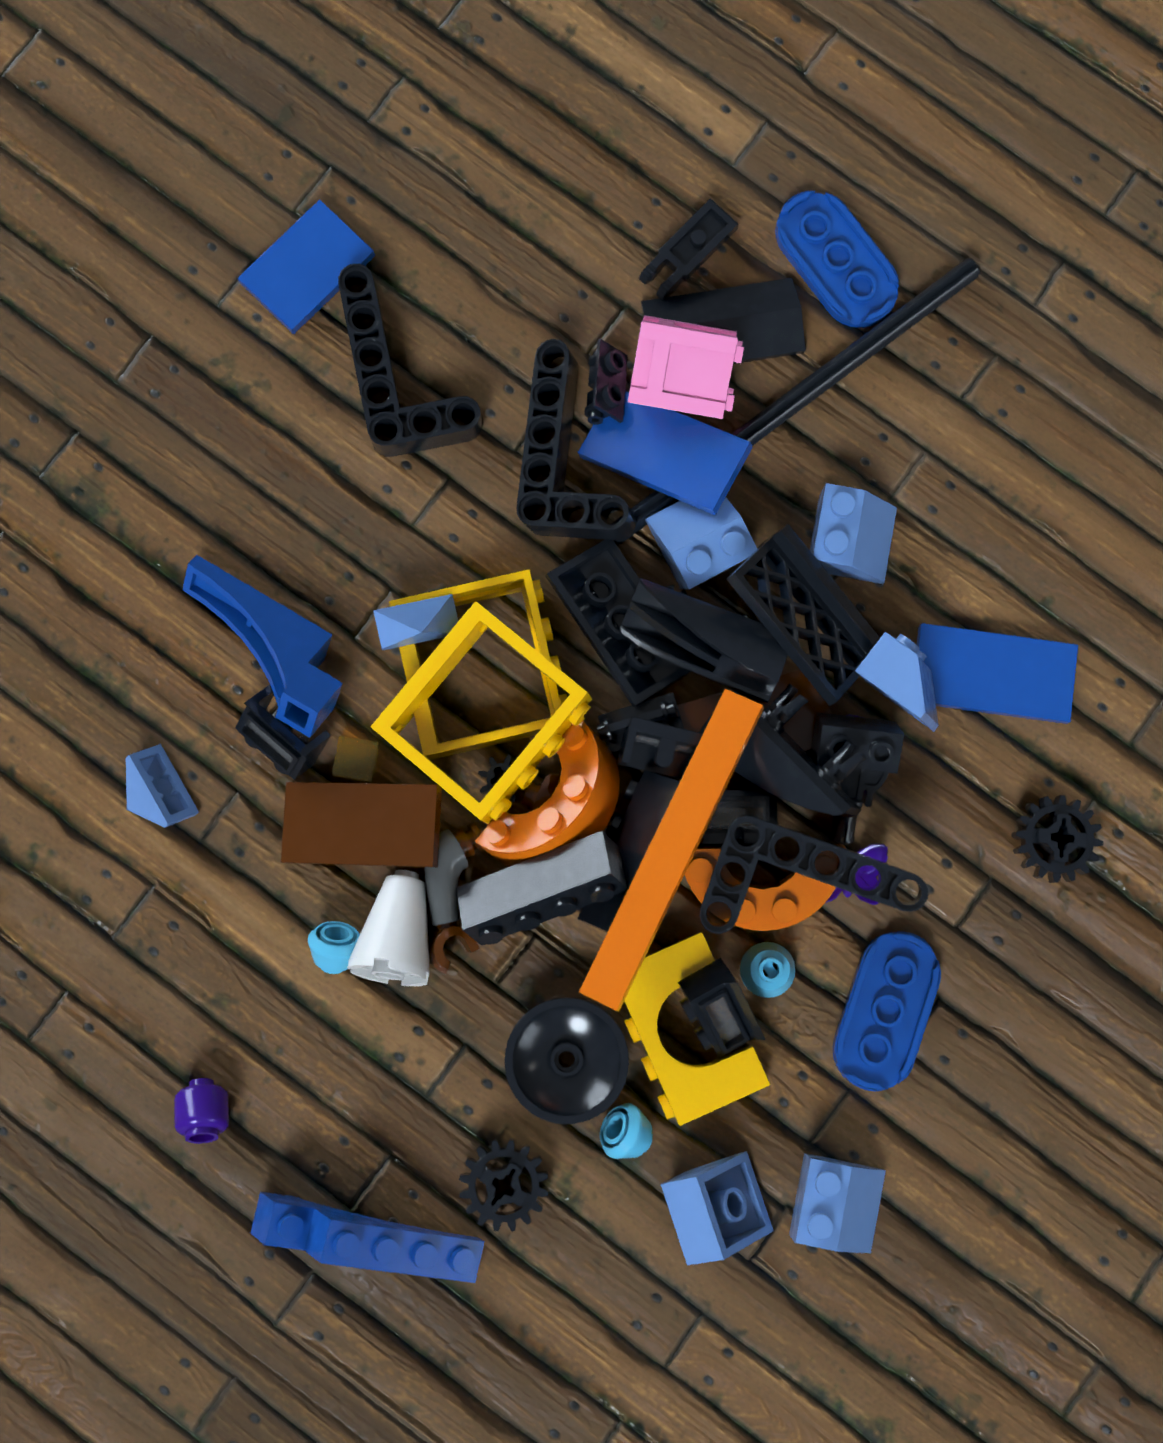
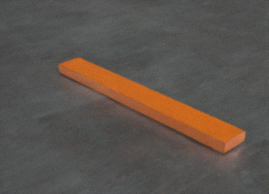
M724 689L579 993L615 1011H620L764 710L762 704Z

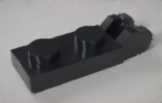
M709 199L658 250V255L641 272L639 280L647 285L656 278L666 264L674 273L660 285L656 295L662 300L669 297L682 281L686 282L738 229L739 224L712 199Z

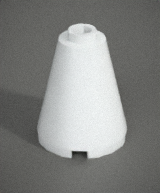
M396 870L395 875L386 876L348 960L347 969H351L350 973L364 979L388 984L389 980H402L401 986L427 985L430 968L426 884L419 880V874L408 870Z

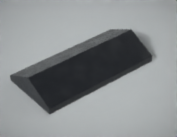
M792 278L671 296L663 300L658 298L641 301L643 318L646 315L737 331L736 337H738V341H743L742 347H744L741 363L801 354L806 351L802 308Z
M605 539L546 574L545 577L633 707L660 694L692 672L645 650L620 632L619 629L640 579L613 540Z

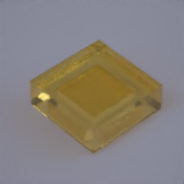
M339 736L332 775L373 783L380 743Z

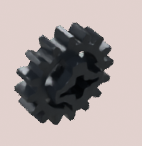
M1065 795L1056 796L1053 803L1048 796L1040 798V808L1033 803L1027 805L1025 809L1029 817L1019 816L1015 820L1022 826V831L1011 834L1012 838L1021 840V846L1013 849L1014 854L1024 853L1026 856L1021 867H1036L1033 875L1036 879L1042 878L1048 873L1049 883H1058L1061 874L1066 882L1076 880L1075 871L1081 875L1088 874L1090 870L1085 862H1097L1099 860V856L1092 852L1093 847L1102 846L1104 842L1094 838V832L1102 829L1101 824L1091 825L1088 821L1094 812L1088 810L1081 813L1079 811L1081 801L1078 799L1066 805ZM1049 813V817H1046V825L1042 828L1034 829L1038 820ZM1071 819L1076 823L1080 832L1073 826ZM1056 833L1058 837L1063 838V845H1058L1056 841H1051V834ZM1034 846L1044 855L1043 859L1037 854ZM1079 849L1077 857L1065 865V862H1068L1069 854L1073 850Z
M496 1138L492 1140L491 1151H487L480 1145L476 1149L479 1159L475 1160L468 1157L465 1161L467 1167L472 1171L471 1173L460 1174L459 1180L467 1183L468 1188L460 1191L459 1195L460 1198H470L472 1201L466 1208L467 1214L475 1211L480 1213L478 1225L482 1226L490 1219L493 1221V1230L496 1232L499 1231L502 1222H507L510 1230L515 1231L517 1219L521 1218L528 1225L532 1220L529 1211L531 1209L537 1212L542 1211L543 1205L537 1200V1197L548 1196L549 1189L539 1185V1182L548 1178V1171H537L536 1167L539 1166L542 1158L539 1155L530 1159L527 1156L530 1149L528 1144L524 1145L519 1151L515 1149V1140L510 1138L507 1147L501 1148ZM494 1158H511L506 1165L494 1167L490 1163L487 1164L488 1161ZM524 1166L531 1176V1191L522 1185L520 1174ZM512 1169H515L511 1182V1187L514 1190L506 1189L502 1194H499L496 1200H493L498 1184L494 1178L502 1180L506 1175H509ZM477 1178L486 1185L488 1196L484 1203L477 1192ZM515 1203L521 1206L514 1211L498 1212L501 1205Z

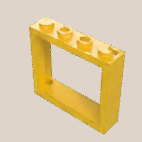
M530 569L389 601L390 607L452 594L455 606H460L522 591L535 650L561 670L558 656L550 657L547 642L554 640L549 617L541 618L538 603L545 602L539 579L532 581ZM417 643L399 647L407 682L421 667ZM540 671L552 717L567 699V694L559 695L557 684ZM426 698L414 712L422 752L429 760L536 736L550 719H541L439 743L429 699Z
M475 601L370 727L479 820L489 824L492 819L497 821L504 812L507 813L512 805L509 799L519 787L524 790L532 783L539 772L536 766L545 756L551 758L561 748L565 741L562 735L571 724L577 726L585 719L583 716L591 708L588 704L593 698L581 686ZM489 628L565 690L569 696L483 800L479 802L399 733L414 717V712L426 698H430L480 636Z

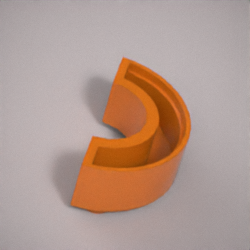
M584 721L577 726L571 724L562 735L565 741L556 752L559 755L562 770L559 784L552 796L539 808L526 814L504 812L497 821L492 819L475 840L479 846L505 866H513L591 834L604 831L608 825L618 800L620 789L619 770L615 757L609 747Z
M835 844L837 846L846 848L844 844ZM698 846L685 873L692 892L701 903H703L722 846ZM823 851L815 859V868L823 874L834 872L839 864L838 856L832 851ZM728 864L722 867L721 875L726 883L736 885L743 881V879L733 873ZM793 871L776 883L767 885L750 883L734 926L749 930L769 931L795 925L818 911L830 898L836 887ZM715 902L708 907L712 914L725 922L731 917L730 908L723 902Z

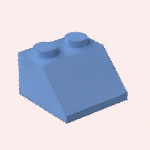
M826 483L818 499L810 545L811 553L828 574L884 584L897 507L866 490Z
M725 497L716 516L685 502L678 501L645 519L680 589L689 590L749 558L757 550L742 517L727 497Z
M884 632L855 671L871 687L934 732L939 724L932 671L924 663L927 656L919 650L920 647L901 633L895 639L887 632Z
M747 1151L690 1169L661 1183L687 1265L725 1260L774 1231Z
M804 1153L789 1236L795 1243L826 1250L871 1253L886 1170Z

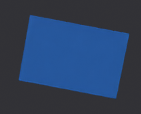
M319 200L237 279L253 297L294 335L340 291L338 277L341 270L350 264L365 266L375 257V253L372 248Z

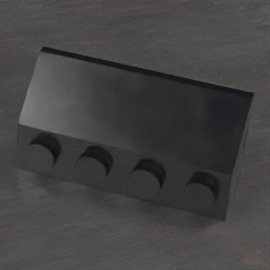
M644 770L641 779L632 777L623 797L630 801L624 816L616 813L607 832V835L613 837V842L620 848L628 889L680 781ZM628 890L614 895L608 901L595 902L577 909L580 911L577 920L607 933Z

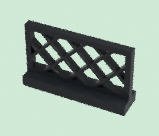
M787 524L760 544L757 550L727 580L784 651L788 653V656L827 704L831 706L844 695L860 676L855 670L880 637L795 531ZM745 574L757 578L759 591L752 588L743 577ZM769 582L779 584L781 597L771 595ZM773 607L783 610L784 623L780 622L774 615ZM795 613L804 615L806 629L797 627ZM798 638L808 641L810 654H806L799 645ZM820 644L829 646L831 660L822 658ZM824 670L833 672L835 688L825 678Z

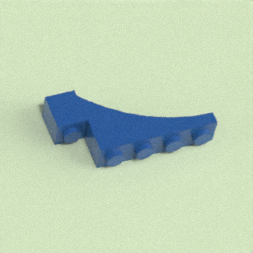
M196 555L187 565L182 590L220 617L242 639L257 659L270 683L277 702L278 709L275 718L310 738L334 710L343 684L330 674L318 669L325 660L332 634L230 575L218 566Z
M260 1192L250 1232L266 1246L304 1250L322 1264L470 1283L476 1282L484 1241L478 1237L390 1222L310 1202L300 1197Z

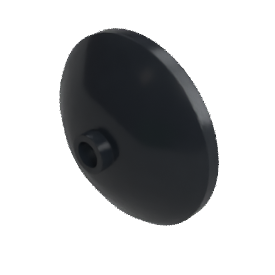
M577 998L552 999L529 1010L513 1028L505 1050L506 1077L517 1100L533 1115L557 1124L581 1123L603 1113L619 1096L628 1074V1048L618 1024L607 1012L597 1005ZM569 1051L574 1055L575 1060L571 1066L565 1067L560 1064L559 1055L562 1052Z

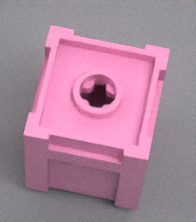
M644 315L641 322L628 403L723 419L724 410L732 411L734 388L729 387L733 362H742L743 341H738V337H736L737 331Z

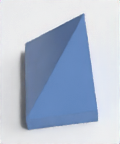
M452 594L373 610L382 650L445 638L458 622Z
M161 744L130 754L125 758L128 811L164 828L196 816L199 813Z

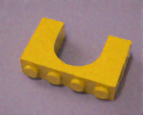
M702 932L645 956L623 1002L631 1018L624 1020L632 1041L636 1043L641 1040L648 1055L641 1058L650 1081L658 1079L664 1094L657 1097L667 1120L675 1117L679 1126L770 1086L755 1049L751 1045L742 1047L711 1062L694 1065L680 1062L670 1056L659 1039L657 1030L658 1014L666 998L676 989L680 988L679 981L715 961Z

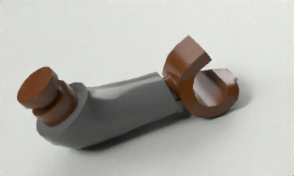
M473 822L467 825L468 831L466 832L460 829L452 833L447 828L439 833L438 868L424 867L432 925H437V930L428 939L429 961L435 970L443 974H447L451 961L445 957L443 952V945L449 937H457L462 942L466 952L472 953L480 948L477 942L462 930V927L457 926L456 922L460 920L456 889L459 887V876L462 870L468 867L467 859L475 855L474 850L477 848L480 851L484 850L475 842L481 831Z

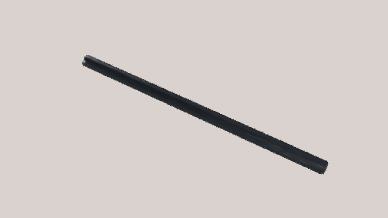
M972 258L962 261L732 434L750 441L752 446L977 279L981 272L980 267ZM655 490L631 508L636 516L637 523L634 532L625 539L614 541L622 544L647 525L646 518L679 500ZM623 515L616 519L614 522H612L610 525H614L620 522Z

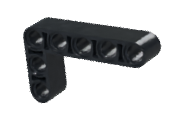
M350 264L343 268L338 277V285L367 431L374 449L380 455L393 457L474 440L482 430V417L478 403L470 397L459 396L400 408L378 294L372 273L366 266L361 264ZM362 282L367 284L366 288L361 292L353 293L349 291L350 287L355 283ZM362 319L374 320V324L368 329L356 327L357 323ZM370 355L382 357L381 362L375 366L363 364L364 360ZM384 391L390 394L389 398L381 404L370 401L372 395L376 392ZM461 413H469L474 416V420L466 426H461L454 422L455 417ZM424 420H430L436 424L435 428L429 433L418 432L416 430L417 425ZM385 428H393L397 431L396 436L389 441H382L377 437L379 432Z
M558 339L546 340L537 348L534 360L516 506L517 515L530 531L540 536L606 540L625 539L634 532L637 523L635 514L624 499L620 496L609 494L564 492L578 363L564 342ZM564 357V361L560 366L549 368L554 359ZM560 394L559 400L555 404L545 406L546 400L550 396ZM551 431L555 432L552 441L547 444H540L544 434ZM551 469L550 475L546 480L536 482V477L540 471ZM543 506L546 507V512L541 519L531 520L535 509ZM581 508L585 510L581 520L574 523L569 522V517L573 511ZM619 510L623 511L624 514L620 522L614 525L607 524L611 513Z
M743 815L736 818L728 829L701 905L699 916L703 926L712 933L721 934L732 929L738 919L758 859L907 912L917 911L923 907L928 900L929 891L924 880L911 871L759 817ZM749 822L758 828L759 838L753 845L745 846L736 840L735 829L741 823ZM781 837H792L798 842L799 852L794 858L784 860L775 853V844ZM823 851H832L838 856V867L832 873L823 874L815 868V859ZM729 862L740 864L745 870L744 880L736 885L726 883L721 875L722 867ZM870 865L878 870V881L870 888H862L856 884L855 875L862 866ZM904 880H913L919 888L916 899L907 903L901 902L896 896L897 886ZM723 902L728 905L731 910V917L726 923L717 924L710 920L707 910L712 903Z

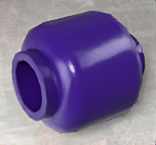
M209 1078L191 1080L189 1086L180 1089L174 1098L175 1130L180 1135L185 1136V1141L190 1143L202 1144L216 1141L219 1138V1134L223 1133L229 1126L228 1092L221 1086L214 1085V1081Z

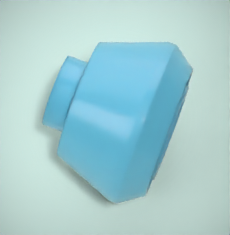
M331 921L318 925L308 935V945L314 963L329 974H339L347 970L348 960L360 933L353 926L343 922Z
M773 942L758 943L749 948L741 960V979L746 988L753 994L765 998L776 997L787 991L793 983L795 963L791 954L783 946ZM773 963L776 964L777 970L773 967Z
M631 1103L621 1104L613 1108L604 1118L600 1129V1142L607 1156L614 1159L637 1158L646 1152L652 1144V1125L637 1106Z

